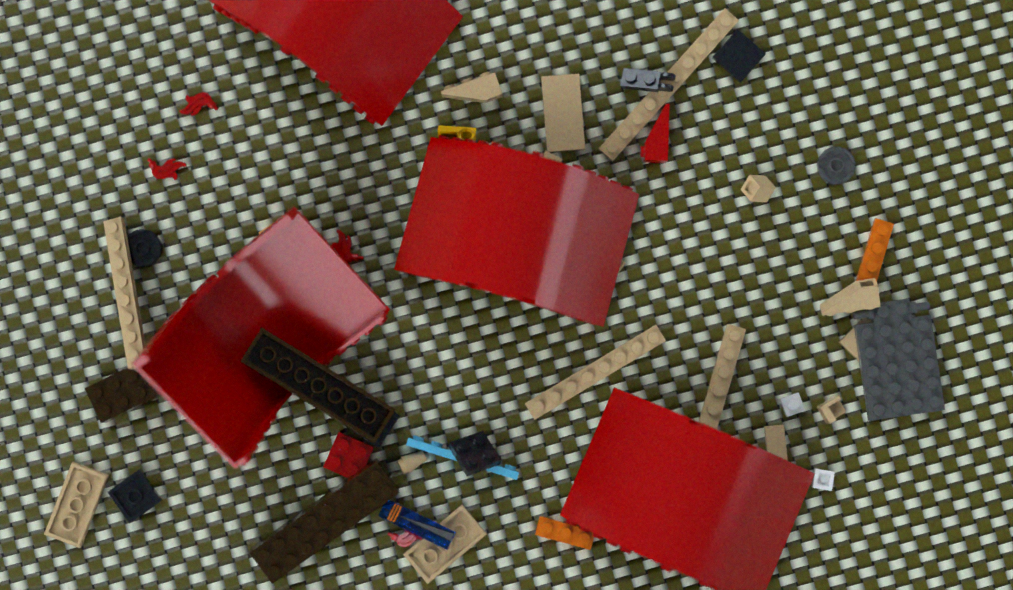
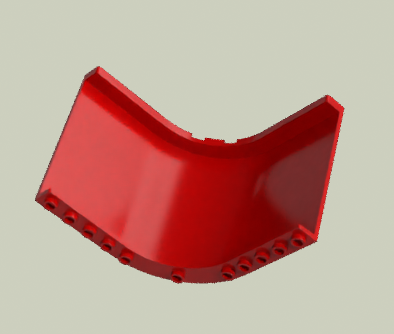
M209 0L214 4L212 8L218 13L232 19L237 24H241L256 35L258 33L263 34L280 46L279 50L287 56L292 54L316 73L315 77L322 83L327 82L329 84L328 88L335 94L339 92L341 94L340 98L347 104L352 103L354 105L352 108L361 115L364 113L366 115L365 119L372 125L377 123L383 126L463 18L447 0Z
M439 135V138L431 137L394 270L476 290H484L588 324L604 327L639 194L633 192L632 187L621 186V183L617 181H608L609 178L606 176H596L597 172L584 171L583 166L577 164L570 166L545 158L543 153L533 151L531 154L505 148L497 142H492L489 145L490 143L478 140V143H476V141L467 138L463 141V139L452 137L450 140L449 137Z
M295 206L225 262L224 266L216 272L217 276L212 274L182 303L183 306L165 321L132 362V365L234 469L241 464L245 466L252 459L251 455L259 448L257 444L265 438L264 434L271 428L270 424L277 418L276 413L292 395V393L240 362L260 329L267 330L312 359L327 366L333 361L334 356L342 355L350 344L354 346L361 339L362 335H369L374 330V326L377 324L379 326L388 319L387 314L390 311V308Z
M614 387L560 516L566 518V523L575 527L577 524L580 525L579 529L584 532L590 533L592 531V536L603 540L606 538V543L617 547V545H620V550L631 554L633 551L661 564V569L670 573L673 569L699 580L698 583L707 588L710 587L714 590H766L815 473L706 424L697 422L682 414Z

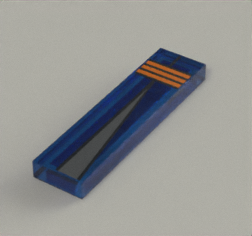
M391 500L383 505L378 515L380 518L445 550H448L456 535V532Z

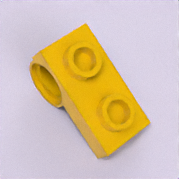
M438 125V138L439 135L449 137L450 140L452 137L463 139V141H465V138L476 141V128Z

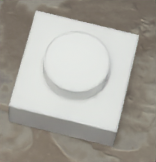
M799 392L780 398L786 417L805 411Z
M814 468L815 474L811 487L832 491L835 472Z

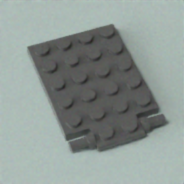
M908 298L880 302V307H876L873 310L853 312L854 320L862 318L872 319V323L854 325L868 421L945 410L931 315L912 317V313L930 309L929 302H910Z

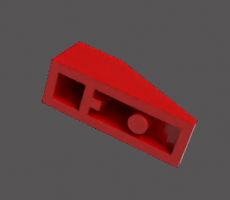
M665 104L644 142V146L640 147V157H643V163H667L670 104Z

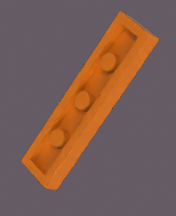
M877 218L874 219L856 281L875 278L877 282L894 226L893 223Z

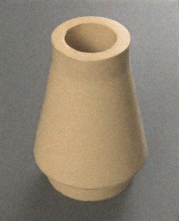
M421 450L417 453L401 456L397 463L403 474H410L427 459Z

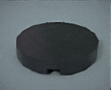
M139 229L127 236L133 265L148 267L159 260L163 248L161 240L155 233L150 230Z

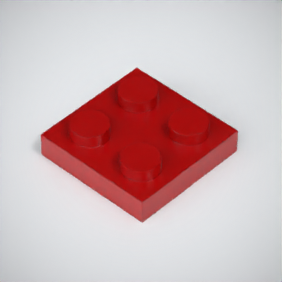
M338 432L323 467L349 478L367 465L374 447Z

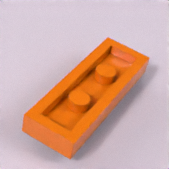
M539 516L535 531L537 536L591 550L594 540L592 531L587 533L580 530L579 526L575 527L562 521Z

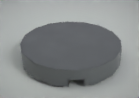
M830 147L819 156L817 171L825 182L833 185L842 184L853 176L855 159L846 148Z

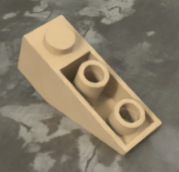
M485 72L479 75L480 78L474 80L468 78L461 81L462 84L460 85L450 84L445 86L444 90L441 91V95L445 98L487 103L502 98V91L496 74Z
M875 278L853 282L820 304L822 316H834L837 313L844 312L853 313L863 309L873 310L876 307H880L878 284Z

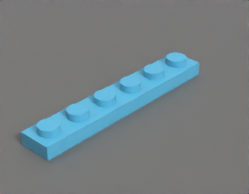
M413 435V438L409 437L407 440V446L457 461L450 449L442 447V443L432 441L430 444L424 442L425 438ZM505 464V467L497 465L486 469L487 471L517 480L519 475L516 467Z

